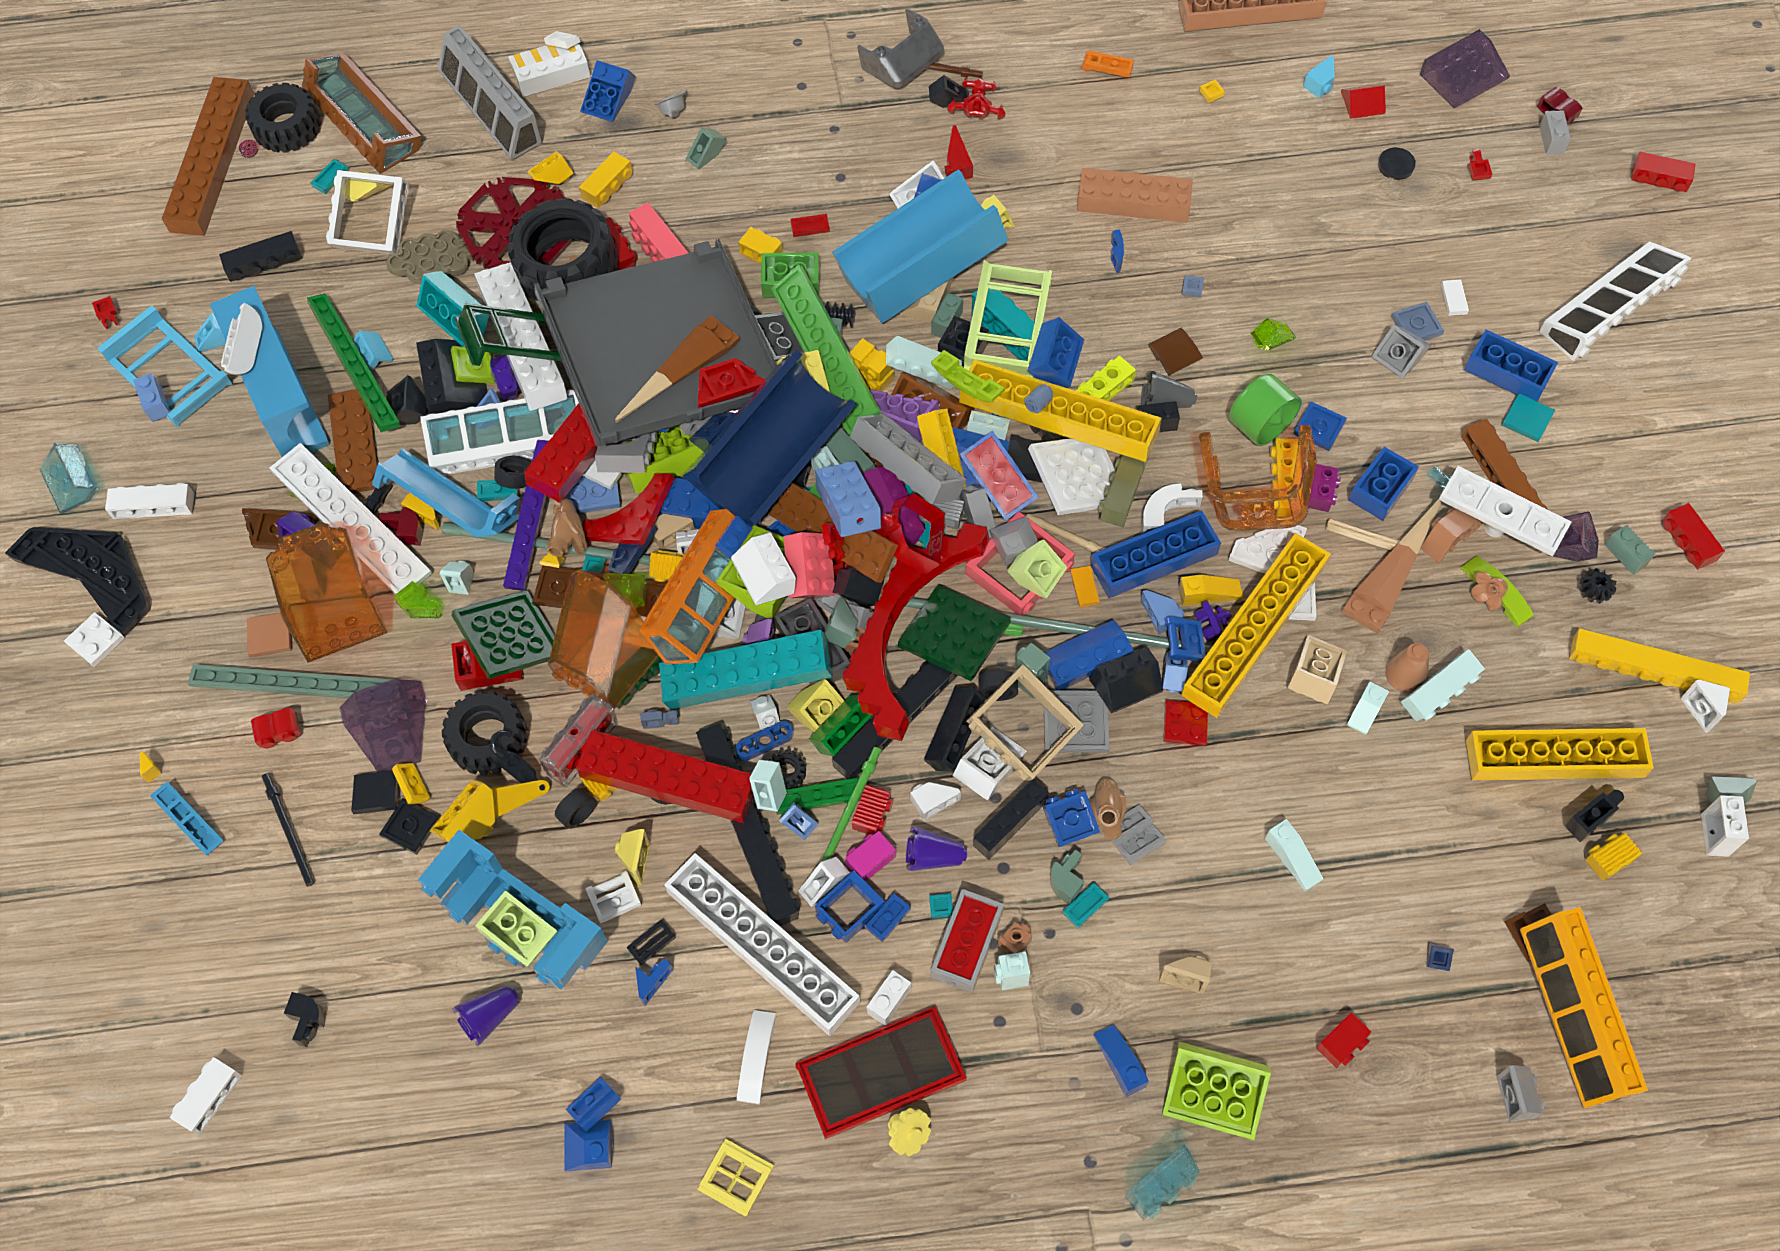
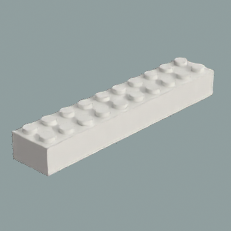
M511 262L474 273L485 306L532 312ZM497 315L509 346L549 351L536 320ZM506 355L530 411L568 399L564 382L554 360Z
M696 853L664 884L667 893L827 1035L831 1036L860 1004V996Z

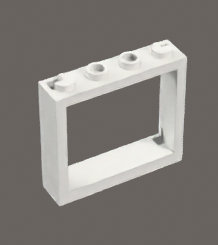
M338 170L337 176L334 178L335 192L331 198L333 206L332 212L329 214L330 226L326 233L327 244L333 248L390 255L397 253L401 239L408 182L402 177ZM347 179L394 185L385 245L339 239Z

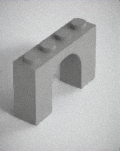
M657 430L623 439L634 441L628 444L598 446L595 453L597 472L645 473L647 465L651 463L654 443H657V433H660V431Z

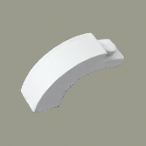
M1181 483L1165 486L1156 491L1150 497L1144 509L1141 524L1142 534L1164 526V514L1173 508L1200 507L1203 498L1202 490H1182Z

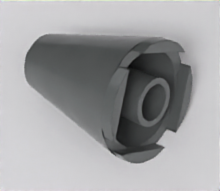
M1150 370L1147 373L1145 379H1148V382L1142 387L1141 405L1174 401L1177 402L1178 408H1190L1192 404L1195 405L1197 393H1195L1194 388Z

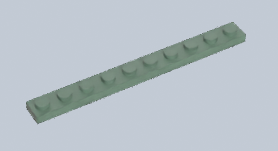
M192 665L188 680L190 687L395 702L399 685L398 681L394 679Z

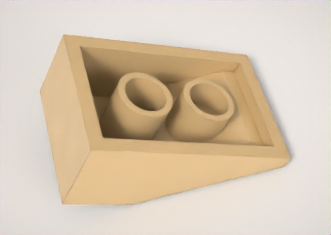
M1307 635L1288 689L1313 698L1318 702L1328 704L1337 687L1347 650Z

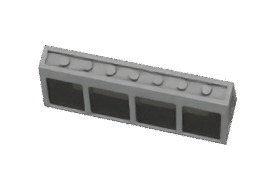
M458 25L445 32L438 64L439 73L510 160L541 144L534 113L464 29Z

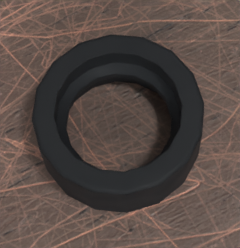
M505 456L495 462L494 468L496 483L509 489L526 487L524 472L531 462L520 456ZM509 471H517L520 473H509Z
M992 670L981 674L978 679L979 693L987 700L1013 672ZM1016 679L996 701H1004L1018 695V680Z
M585 788L575 789L558 804L555 810V817L567 829H572L580 825L591 815L596 807L597 800Z

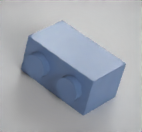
M149 373L134 379L133 381L143 411L150 420L154 422L167 417L170 410L161 384L155 376Z

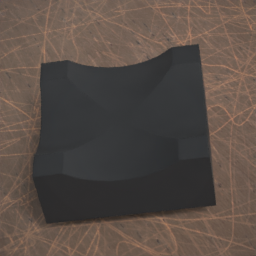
M1011 434L1008 454L1026 480L1042 483L1041 476L1028 448L1031 444L1049 441L1030 440Z

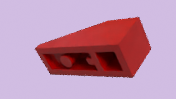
M953 125L947 153V165L944 166L946 176L959 170L966 180L973 178V163L957 126Z

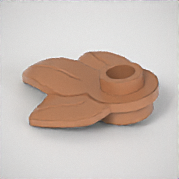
M1486 572L1476 573L1474 578L1478 584L1472 588L1471 596L1478 602H1486L1489 611L1497 610L1502 605V597L1508 589L1506 581L1502 578H1492Z

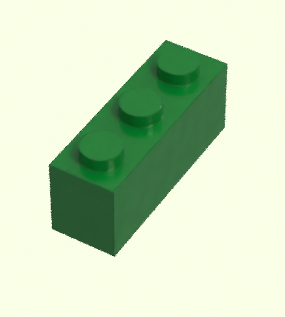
M850 695L810 736L809 740L820 754L834 756L873 715L863 713L858 703V696Z

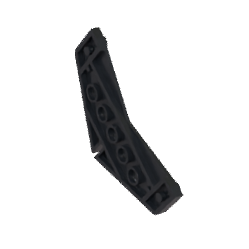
M32 527L5 552L15 562L79 580L114 628L124 636L149 610L148 601L125 541L117 532Z

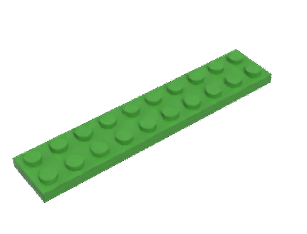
M797 265L771 290L804 352L819 351L830 393L844 400L851 399L856 404L842 421L846 432L850 436L858 417L880 415L882 412L804 268Z

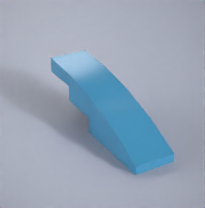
M165 782L150 795L206 856L224 842L168 782Z

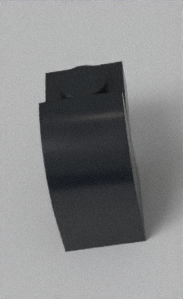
M291 992L283 1014L291 1020L299 1021L292 1040L300 1046L308 1047L309 1041H312L315 1036V1025L325 1026V1013L321 1006L311 997Z

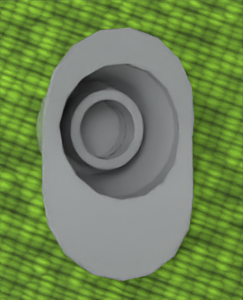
M687 90L674 93L655 105H658L663 115H669L671 118L677 117L684 108L683 94Z

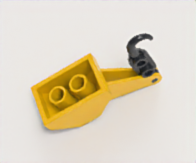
M504 730L497 731L490 738L489 745L492 752L497 756L501 767L519 783L488 787L483 782L470 780L430 829V832L436 837L449 842L458 830L473 840L481 839L483 836L486 837L492 831V825L496 818L545 795L549 791V783L545 780L537 779L536 771L531 765L516 753L501 749L497 745V740L500 736H511L509 732Z

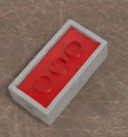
M964 889L961 890L931 968L932 979L970 993L974 992L1003 914V903Z

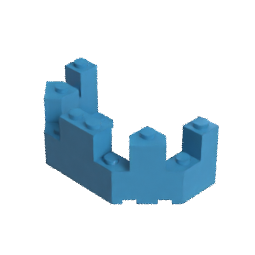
M460 830L456 832L418 879L423 886L421 890L430 897L435 895L439 899L442 898L455 881L457 882L439 903L450 912L448 916L457 923L462 922L468 925L482 906L489 910L504 891H507L556 929L558 932L541 951L544 954L533 967L537 974L535 977L545 985L548 983L562 990L578 968L586 971L608 942L601 927L566 903L561 908L556 906L504 870L494 853ZM486 938L489 943L488 948L496 954L502 952L506 955L505 960L513 966L519 964L521 967H525L521 962Z

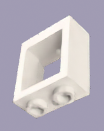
M1720 795L1701 814L1707 856L1729 857L1749 839L1743 797Z

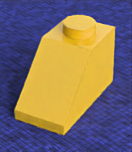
M557 151L527 171L534 180L555 184L566 182L574 174L563 156Z
M409 492L401 502V506L413 510L419 521L438 530L440 524L437 510Z

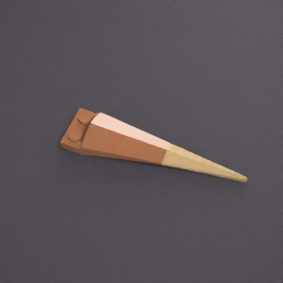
M1439 499L1355 590L1343 608V614L1377 634L1379 633L1395 605L1442 501Z

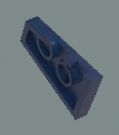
M653 525L644 545L619 543L618 547L613 551L608 571L612 575L626 579L658 529Z

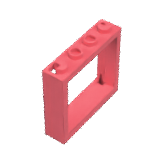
M1017 512L1009 522L1026 516L1021 512ZM1028 518L1038 541L1045 540L1068 567L1065 571L1068 573L1075 564V553ZM991 539L984 555L974 558L966 564L965 574L1014 613L1024 615L1029 610L1032 611L1038 599L1042 600L1043 598L1030 591L1020 600L981 570L998 552L993 539Z

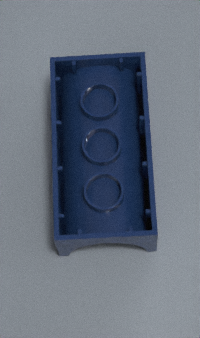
M797 349L782 359L683 474L684 478L720 510L727 509L734 516L738 515L749 526L757 524L856 406L851 399L844 400L838 398L822 388L805 370L801 361L803 354Z

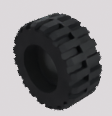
M283 82L282 84L274 83L270 87L265 86L262 91L258 90L255 93V97H251L248 102L249 104L246 106L245 118L259 145L273 152L279 153V151H282L283 153H288L290 150H298L301 146L305 147L308 144L307 142H311L315 138L314 134L317 135L321 120L312 96L307 90L298 85H289V83ZM293 113L290 118L284 121L272 122L280 115Z
M482 690L477 691L476 695L467 694L464 700L461 701L459 699L454 703L456 706L448 710V718L445 717L442 725L444 728L441 730L444 739L443 743L454 762L461 769H467L471 774H476L478 771L480 775H488V772L493 774L500 773L499 769L502 767L497 756L490 749V745L472 746L468 744V733L473 726L481 721L489 719L498 720L504 724L503 730L509 732L511 736H500L497 740V745L501 749L518 755L519 752H524L526 748L524 742L528 741L526 722L516 703L502 693L497 695L496 691L489 690L488 693H484Z

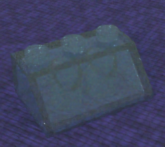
M54 443L40 468V472L59 513L64 514L89 502L96 493L98 486L77 444Z
M1185 1145L1180 1147L1129 1189L1125 1198L1143 1221L1148 1217L1151 1220L1162 1212L1160 1207L1164 1203L1172 1204L1180 1197L1178 1192L1185 1187L1188 1190L1198 1182L1196 1177L1200 1171L1188 1148Z

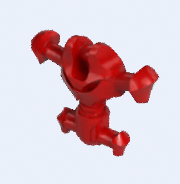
M965 78L962 86L964 88H973L972 95L963 99V102H955L953 98L947 107V110L954 114L955 110L963 109L964 113L971 118L972 116H979V119L988 116L989 113L997 114V119H1002L1006 116L1002 104L1000 108L992 106V102L984 97L986 94L985 89L992 91L997 89L995 81L990 83L980 78L975 81Z

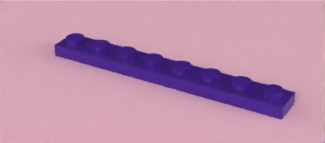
M537 440L532 462L548 441ZM526 485L503 586L505 589L525 591L546 500V495Z

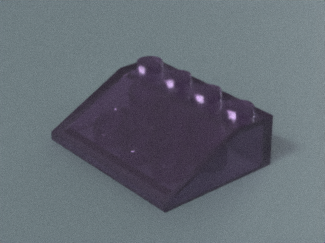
M1480 29L1424 59L1419 74L1454 109L1510 77L1492 41Z

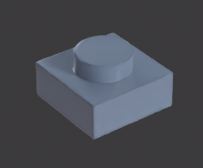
M1185 275L1182 295L1201 298L1204 278Z

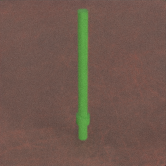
M874 747L868 761L864 762L861 768L863 770L821 862L833 857L870 775H873L876 769L875 764L882 751L881 749Z

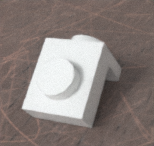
M770 695L761 696L750 701L761 731L780 722Z

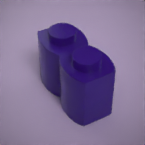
M504 355L491 359V376L497 384L499 397L503 402L517 399V381L511 374V366L508 359Z

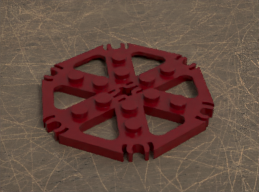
M498 177V184L493 185L491 181H488V187L484 183L457 213L458 219L462 221H456V228L473 262L475 260L476 264H479L481 261H484L483 267L485 269L510 263L511 261H501L499 258L508 250L507 243H510L508 237L513 224H518V219L527 210L531 211L536 205L545 201L564 198L561 190L558 189L557 191V186L548 189L550 187L549 182L515 177H502V180ZM512 185L531 186L535 190L518 207L509 188ZM484 195H489L499 213L476 212L472 208ZM480 231L493 232L494 234L483 246L478 247L474 245L468 232ZM574 239L557 242L550 251H543L537 262L544 265L547 263L551 266Z

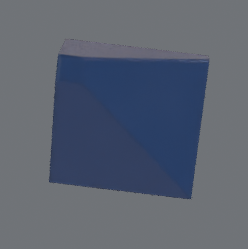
M1429 942L1427 967L1450 971L1454 949Z

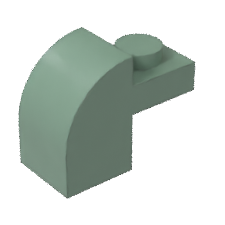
M1074 850L1071 855L1067 854L1062 860L1061 865L1055 861L1050 876V885L1053 892L1069 905L1078 896L1084 885V881L1073 874L1082 859V854L1077 850Z

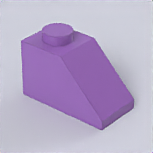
M766 619L749 625L748 633H744L743 645L775 639L772 619Z

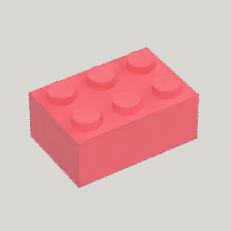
M801 532L783 536L785 559L796 577L794 594L789 595V598L818 599L835 596L836 594L832 593L835 585L833 561L829 559V546L824 544L823 533Z

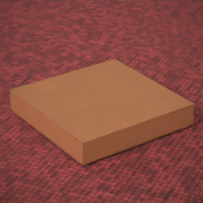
M288 611L247 618V648L250 658L291 651L290 614Z

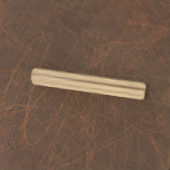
M1329 519L1326 529L1391 551L1400 542V540L1334 519Z

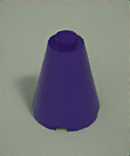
M911 827L910 833H913V837L908 838L906 847V863H910V866L906 867L908 871L960 866L963 861H966L967 848H964L963 843L918 827Z
M507 986L454 1006L453 1013H459L460 1018L457 1019L459 1025L471 1041L476 1039L475 1045L478 1046L518 1005L517 1000L519 996L513 987L509 989Z

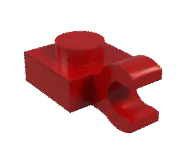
M1480 149L1472 150L1473 155H1470V163L1468 165L1472 180L1491 179L1493 174L1489 160L1482 159Z

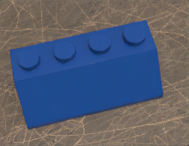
M1112 620L1044 653L1051 658L1048 675L1055 689L1063 690L1091 677L1096 667L1132 653L1134 650L1124 631Z

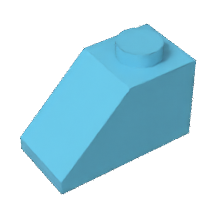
M1329 56L1306 74L1303 86L1318 98L1328 94L1333 88L1335 77L1334 57Z
M214 313L209 315L194 336L197 351L199 352L226 344Z

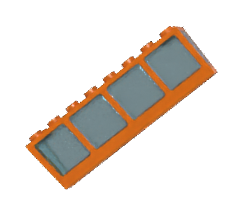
M727 509L709 512L639 629L665 664L698 663L734 600L732 595L716 583L731 558H728L715 546L731 520L735 517Z

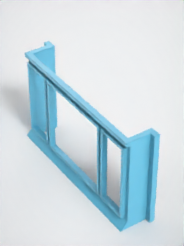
M151 305L97 349L134 387L133 380L136 377L132 373L172 341L200 366L204 372L167 401L168 407L171 408L206 378L211 377L208 382L167 414L166 418L178 428L183 420L225 386L233 384L223 370L219 371L175 331ZM157 327L167 336L128 368L117 360Z

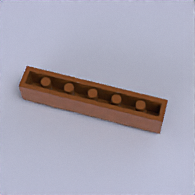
M1488 419L1466 426L1461 437L1489 481L1548 510L1546 505L1539 499L1537 491L1531 487L1526 474L1520 470L1516 459L1511 456L1505 442L1499 438L1495 427L1490 424Z

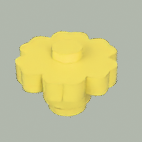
M912 1108L893 1115L888 1123L889 1136L892 1137L889 1145L899 1155L906 1154L907 1156H912L918 1153L921 1145L927 1143L931 1133V1129L928 1127L931 1122L930 1118L922 1110L918 1109L915 1111Z

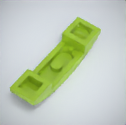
M945 350L931 361V365L948 382L973 398L985 402H993L1005 391L1003 386L990 378L985 381L959 365V359Z
M1476 556L1461 567V570L1474 583H1476L1474 575L1479 572H1486L1492 578H1502L1506 581L1508 589L1502 597V606L1505 608L1503 613L1517 628L1534 616L1529 605L1516 587L1490 563Z

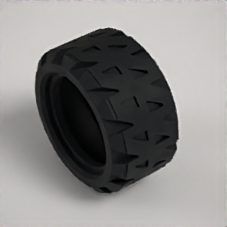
M560 198L556 201H545L536 205L531 211L527 210L518 219L519 223L517 226L513 225L508 237L510 243H507L508 255L523 289H526L527 294L537 301L534 283H538L540 289H545L547 280L561 277L563 284L614 272L617 269V250L605 217L598 209L593 208L591 204L581 200L575 202L570 198ZM578 239L589 243L583 254L569 263L549 266L537 262L544 250L559 241Z

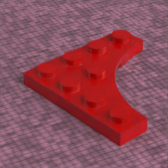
M654 473L646 488L624 508L605 517L584 519L582 528L585 540L644 545L675 478L671 474Z

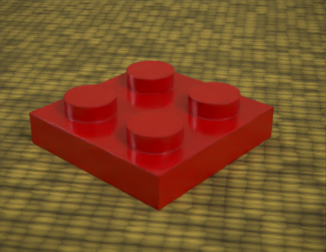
M1166 700L1163 742L1206 746L1208 712L1192 702Z

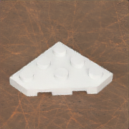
M1285 522L1280 524L1279 527L1260 531L1249 538L1238 539L1234 544L1228 561L1266 574L1293 535L1297 533L1304 537L1307 528L1291 522Z

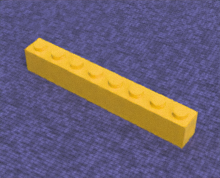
M1580 628L1572 639L1569 659L1575 660L1580 664H1590L1604 670L1610 669L1622 675H1632L1646 681L1652 680L1664 686L1682 688L1684 691H1688L1695 681L1703 680L1730 688L1729 703H1740L1748 693L1750 672Z

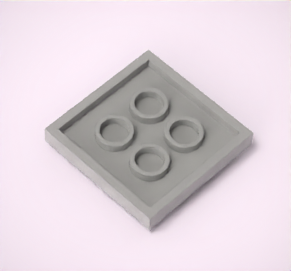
M1049 690L1084 725L1059 752H1109L1108 708L1097 691ZM1044 707L1045 752H1047L1067 729Z

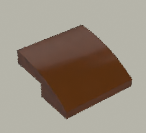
M1182 327L1148 344L1156 360L1161 361L1168 376L1203 359L1197 346Z
M1545 903L1526 913L1524 911L1504 921L1527 962L1531 961L1520 929L1552 915ZM1560 943L1551 945L1552 951L1562 948Z

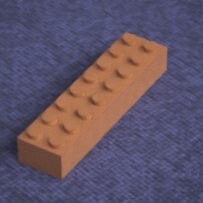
M1179 0L1178 6L1184 31L1321 18L1324 14L1326 0Z

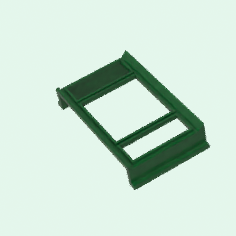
M465 303L460 317H455L472 365L480 366L485 352L562 361L559 352L509 346L497 316L546 322L542 313ZM473 312L490 315L501 345L485 343Z

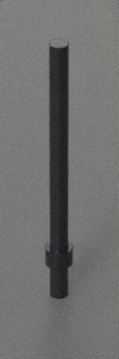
M265 773L261 777L266 787L265 793L267 798L271 800L305 885L307 887L312 886L315 882L280 800V791L274 785L270 773Z

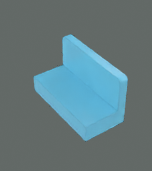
M358 331L353 342L370 372L374 370L379 361L392 362L393 358L379 333Z

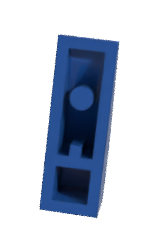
M1115 1025L1095 1033L1093 1036L1125 1097L1146 1088L1149 1080Z

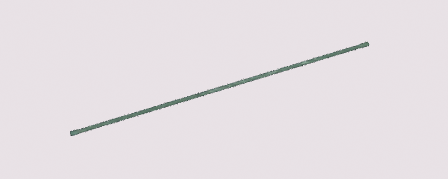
M444 522L442 525V533L448 535L467 536L513 544L515 536L512 533L500 532L494 535L475 537L455 523ZM537 538L535 547L548 549L547 541L549 539ZM570 545L567 553L577 554L573 546ZM587 546L588 548L584 549V554H581L611 560L614 550ZM642 554L636 564L650 566V556ZM706 565L702 572L704 574L707 571L718 568V566ZM912 598L905 607L921 609L927 600ZM999 612L1010 617L1011 623L1040 629L1082 635L1097 628ZM1124 632L1130 643L1171 649L1168 638ZM1178 640L1179 649H1182V642ZM1204 644L1205 655H1207L1210 649L1213 647L1212 645Z

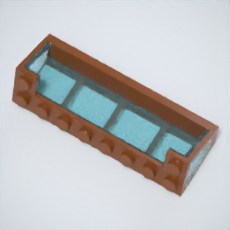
M344 52L305 59L302 88L310 93L314 103L318 105L322 112L328 116L332 123L337 126L342 134L347 137L351 144L357 148L379 174L419 151L421 135Z

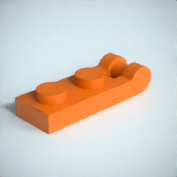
M1087 51L1081 67L1084 71L1094 70L1130 78L1134 60L1095 51Z

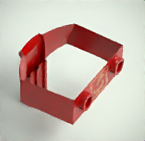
M915 493L895 500L891 513L883 514L881 528L874 531L884 537L889 536V540L898 545L894 553L895 558L925 575L941 565L945 513ZM903 505L931 523L928 558L909 549L901 524L898 521V513Z

